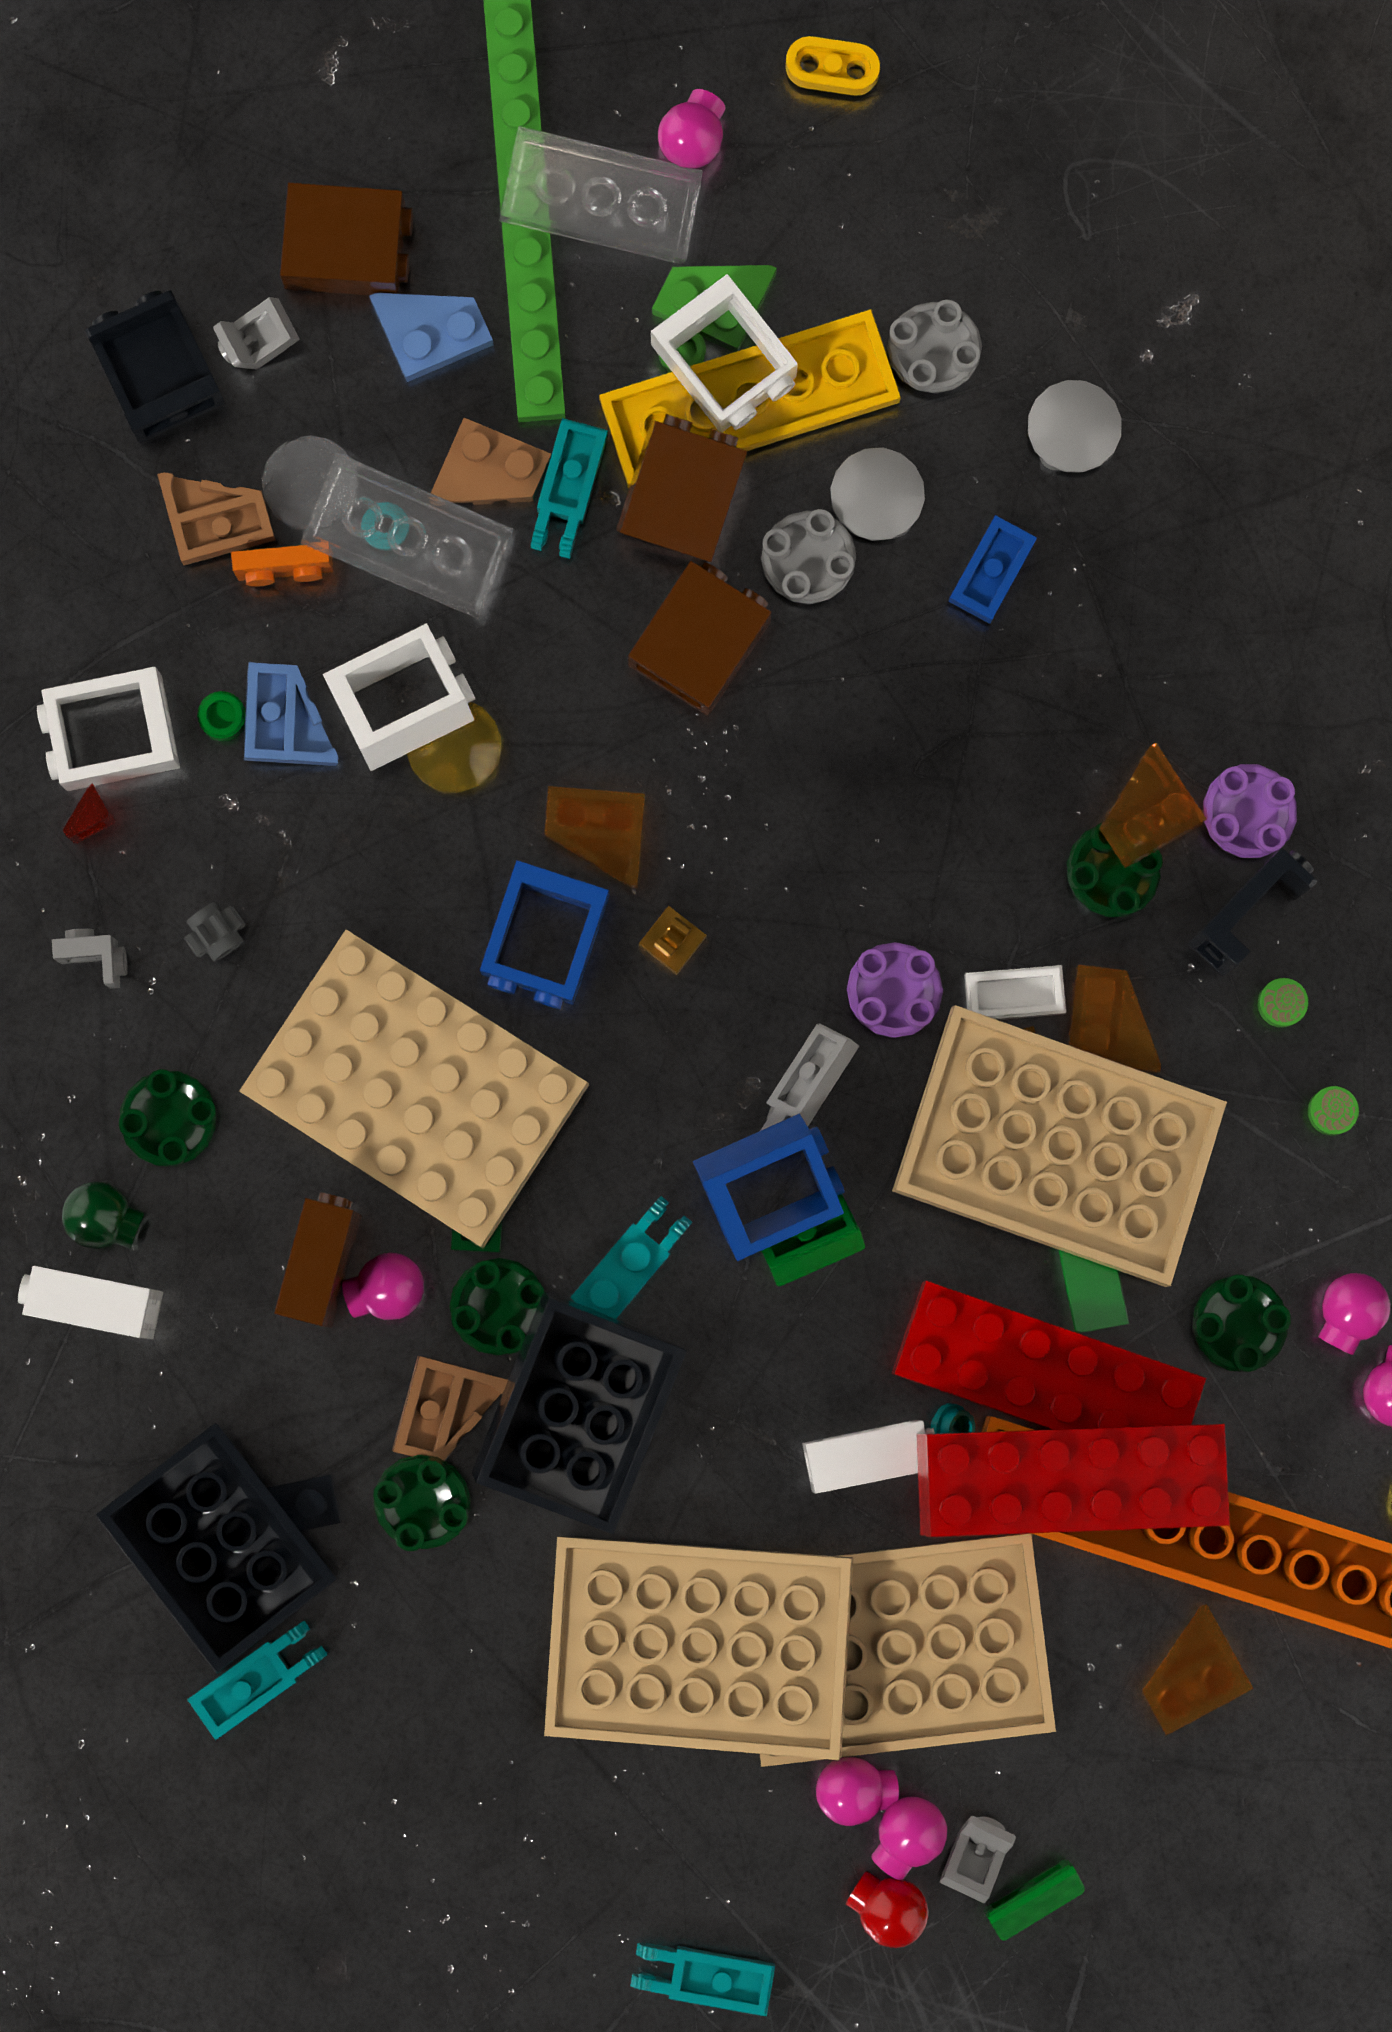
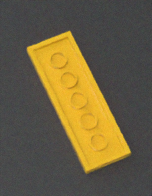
M871 309L778 338L798 363L797 376L793 379L795 386L777 401H772L769 397L755 408L757 411L755 417L743 427L734 430L730 426L723 433L738 437L736 447L749 451L900 403L901 397ZM757 345L690 366L723 409L776 370ZM673 372L599 395L628 489L630 488L651 419L663 423L665 414L687 420L693 423L690 432L707 438L711 429L717 430Z

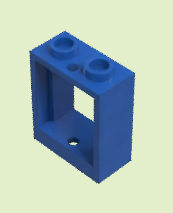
M516 860L480 967L482 976L489 978L487 986L509 994H515L517 987L534 992L533 1001L555 1009H561L563 1002L574 1005L610 897L609 890ZM522 888L589 910L565 985L498 964Z
M800 1113L693 1161L725 1239L737 1261L844 1214L837 1197L845 1193L841 1180L834 1166L826 1169L821 1156L829 1153L826 1143L818 1127L809 1129ZM803 1150L819 1191L743 1225L726 1184Z

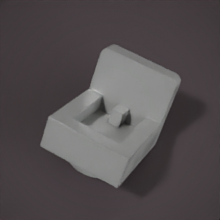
M268 297L235 322L220 321L213 326L219 339L218 348L220 353L235 368L259 369L300 340L279 298Z
M72 929L65 931V938L52 939L54 960L60 964L102 961L104 984L110 989L120 988V976L127 975V955L125 947H118V941L111 935L94 936V929Z
M970 1816L957 1834L939 1883L985 1903L991 1895L1004 1857L1012 1848L1016 1836L1005 1831V1827L997 1820L989 1817Z

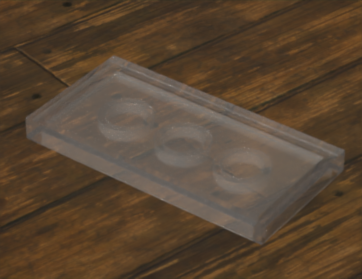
M518 126L499 221L684 265L687 259L703 170L683 168L674 163Z
M336 453L300 543L478 619L482 614L514 529Z

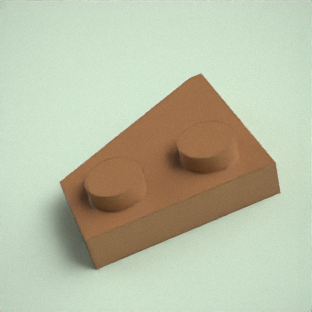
M463 418L430 493L428 504L433 507H444V504L473 502V505H484L502 500H507L510 503L532 502L546 474L552 454Z
M165 472L157 474L183 566L276 540L262 491L244 487H225L221 483L202 480L201 482L174 477L173 474Z
M418 1356L392 1451L412 1457L428 1455L445 1460L457 1447V1443L462 1437L472 1430L482 1418L484 1412L500 1394H503L508 1379Z

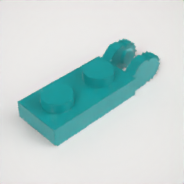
M562 418L537 505V512L539 514L532 536L531 549L542 550L547 542L551 516L568 521L565 532L560 540L559 556L570 559L577 539L579 525L584 524L609 435L608 430Z
M660 1196L636 1225L633 1223L570 1298L578 1304L617 1319L670 1256L669 1250L693 1222L684 1215L668 1230V1235L660 1244L655 1242L645 1232L667 1210L666 1207L669 1202Z
M305 1621L299 1623L273 1643L268 1641L187 1699L215 1740L298 1681L296 1677L328 1655L324 1648L320 1646L319 1648H313L302 1656V1660L291 1668L284 1661L279 1652L306 1636V1632L310 1628Z
M643 1942L637 1944V1956L649 1961L673 1963L674 1968L671 1980L648 1973L632 1974L631 1987L666 1994L672 2000L767 2016L775 1963L677 1946V1949L668 1946Z

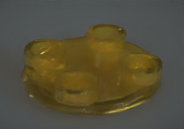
M469 702L468 705L474 721L407 753L412 770L425 784L433 787L440 793H460L478 787L492 775L495 767L498 766L501 760V737L496 722L483 707L473 702Z

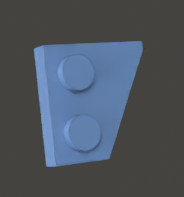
M374 293L369 295L406 382L494 345L474 297Z
M248 663L244 761L336 766L338 764L337 752L335 748H332L322 726V719L315 704L308 695L307 686L297 665Z

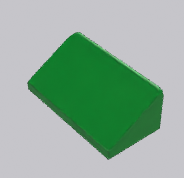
M842 1194L837 1197L844 1214L761 1251L777 1286H783L865 1249L861 1231Z
M1059 1250L1075 1332L1083 1333L1129 1324L1119 1271Z
M1064 1859L986 1906L984 1913L1000 1940L1005 1941L1083 1894L1085 1887L1069 1860Z

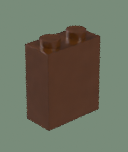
M288 182L280 270L284 288L286 290L372 295L374 293L399 294V282L407 283L409 276V254L402 253L403 236L411 237L413 228V208L406 207L403 192L399 190Z
M665 414L663 423L651 419L616 530L622 534L712 562L747 451L736 447L738 437L711 429L707 438L690 432L693 425L692 422Z
M690 561L629 653L628 666L709 717L770 624L772 612L766 609L768 602L754 591L744 588L740 592L725 583L728 577L718 568L706 562L700 567Z
M320 1192L318 1201L305 1198L274 1314L332 1328L342 1291V1281L345 1280L362 1217L361 1214L351 1210L352 1201Z

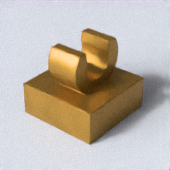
M668 906L639 942V946L677 975L706 939L707 935Z

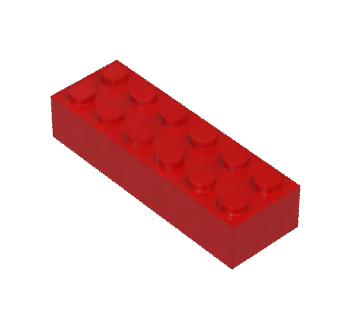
M929 1281L922 1282L891 1375L1049 1430L1191 1425L1207 1379Z
M1225 1424L916 1434L920 1535L945 1537L1230 1526Z

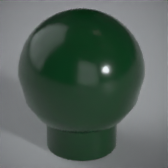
M88 1182L75 1188L65 1200L62 1209V1222L68 1236L78 1245L94 1249L110 1247L114 1243L131 1249L144 1216V1212L128 1206V1201L119 1190L104 1182Z

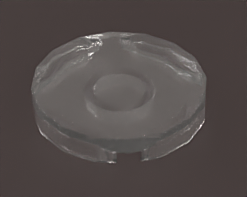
M309 435L299 437L300 439L289 443L287 441L277 447L266 462L262 477L265 501L274 516L291 529L304 532L327 530L341 522L354 506L358 491L356 469L345 450L330 439Z

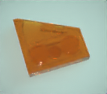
M1205 1604L1198 1609L1143 1689L1142 1694L1165 1736H1168L1252 1691L1254 1688L1208 1605Z

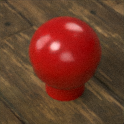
M866 1871L846 1902L848 1907L860 1914V1921L865 1932L876 1943L888 1948H901L910 1945L922 1935L928 1922L929 1911L924 1894L915 1884L906 1880L895 1878L880 1880Z

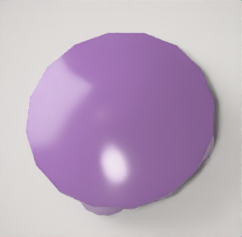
M1240 764L1227 768L1210 784L1203 800V820L1210 837L1224 851L1240 858H1261L1278 851L1290 839L1297 822V802L1294 797L1295 788L1289 779L1281 777L1277 772L1258 764Z
M894 942L877 945L861 954L850 971L847 994L850 1008L862 1025L875 1034L896 1038L913 1035L929 1025L940 1008L943 988L940 973L929 953L918 950L914 946Z

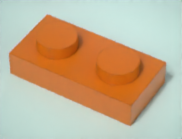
M328 543L231 552L233 572L238 581L246 580V585L248 586L271 585L275 583L274 578L293 576L294 581L311 582L322 579V573L333 572L332 553Z

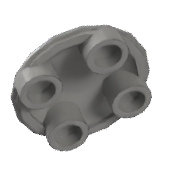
M947 299L940 302L916 305L903 313L892 323L887 345L891 367L901 381L916 390L930 393L953 390L969 380L979 365L982 350L977 326L969 315L961 310L958 303Z
M1065 380L1049 386L1035 399L1028 415V436L1034 451L1040 456V460L1046 468L1063 472L1083 473L1101 466L1113 456L1121 438L1122 418L1115 401L1101 387L1082 380Z
M884 447L863 449L849 456L836 470L830 487L831 505L836 514V519L843 524L847 531L871 541L890 540L907 534L911 526L919 518L925 501L924 481L916 466L903 454Z
M817 509L788 515L775 524L763 538L761 562L765 578L777 593L790 601L813 604L829 600L845 588L854 573L856 551L852 536L843 524L834 519L832 514L826 510Z

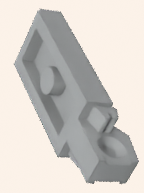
M820 1023L816 1024L766 1102L771 1108L767 1121L761 1130L799 1113L808 1127L859 1048V1045L850 1038Z

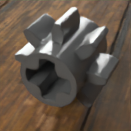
M213 902L196 912L186 921L193 932L185 936L184 939L196 957L199 956L201 958L208 953L211 959L216 962L244 943L238 931L243 929L246 924L231 905L222 910L217 902Z

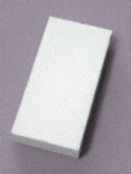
M1062 965L965 973L964 975L967 1009L996 1020L1066 1014Z

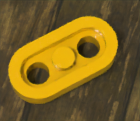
M807 36L796 40L789 47L786 55V72L790 80L799 87L858 96L868 93L876 85L879 78L880 61L875 51L867 45ZM811 60L818 67L816 70L808 72L802 69L801 63ZM852 67H858L864 72V75L861 78L855 79L850 77L847 71Z

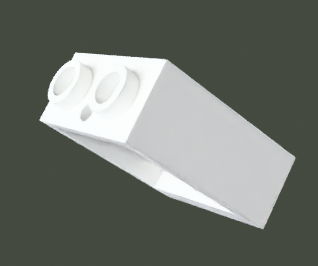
M728 274L651 330L652 347L720 432H724L730 426L734 430L743 427L757 414L755 408L769 397L772 401H777L795 386L793 379L797 376L798 363ZM729 310L776 370L723 409L676 349Z
M427 623L323 674L370 771L474 721L468 705L469 702L475 700L474 694L463 673L454 677L449 665L456 662L454 655L444 636L435 640ZM430 657L449 695L373 732L354 693L422 659Z
M156 667L41 690L44 704L37 705L38 720L42 733H50L53 751L46 752L47 766L51 779H59V784L66 791L180 768L163 678ZM140 688L152 752L73 768L61 704Z
M32 1266L31 1275L24 1274L18 1293V1303L24 1304L22 1315L137 1338L154 1339L163 1291Z
M913 1420L802 1443L812 1492L816 1494L918 1473L916 1434H935L934 1429H925L923 1420Z

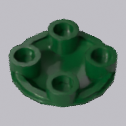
M1102 822L1096 827L1085 831L1073 844L1067 860L1068 883L1075 897L1090 911L1106 917H1127L1143 909L1155 896L1161 878L1160 869L1163 864V858L1160 851L1153 847L1151 842L1138 830L1120 823Z
M159 1069L153 1071L148 1076L142 1077L128 1090L120 1107L119 1128L126 1145L140 1159L156 1166H178L194 1160L208 1147L216 1129V1108L209 1091L196 1078L179 1071Z
M503 1258L480 1261L464 1271L453 1287L449 1305L452 1325L462 1340L479 1352L493 1355L516 1353L522 1347L544 1288L535 1274L517 1261Z
M1238 1274L1215 1281L1201 1294L1193 1314V1332L1198 1347L1212 1363L1228 1371L1251 1372L1266 1366L1280 1353L1287 1338L1288 1328L1291 1325L1289 1310L1284 1306L1282 1299L1270 1285L1255 1277Z
M416 1455L414 1457L401 1458L385 1469L374 1489L373 1505L378 1522L387 1534L396 1541V1544L405 1551H416L418 1549H429L445 1545L459 1535L469 1518L471 1497L467 1483L454 1466L439 1457Z

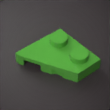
M771 265L672 267L652 307V314L666 320L726 274L729 275L758 312L776 276L777 268ZM729 310L699 332L703 338L732 352L740 350L747 335L746 331Z

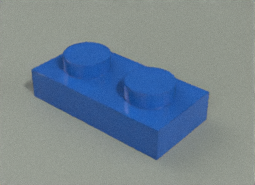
M995 515L948 602L991 624L1034 546L1037 537Z

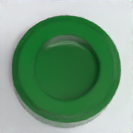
M225 691L214 692L206 696L200 703L197 712L198 723L204 733L211 739L230 741L238 737L245 729L246 709L241 700L234 694Z

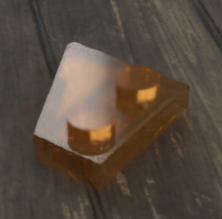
M1157 743L1151 745L1143 754L1139 765L1131 778L1126 782L1116 803L1099 827L1125 868L1200 827L1207 820Z
M548 786L545 837L630 888H638L645 794Z
M1078 965L1076 968L1068 1045L1139 1071L1159 1073L1161 1071V1063L1127 971Z

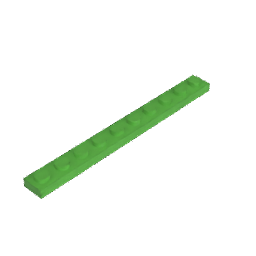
M483 0L518 423L566 419L531 0Z

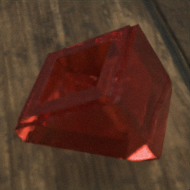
M93 783L89 785L63 828L66 837L76 844L109 827L116 821L100 790Z

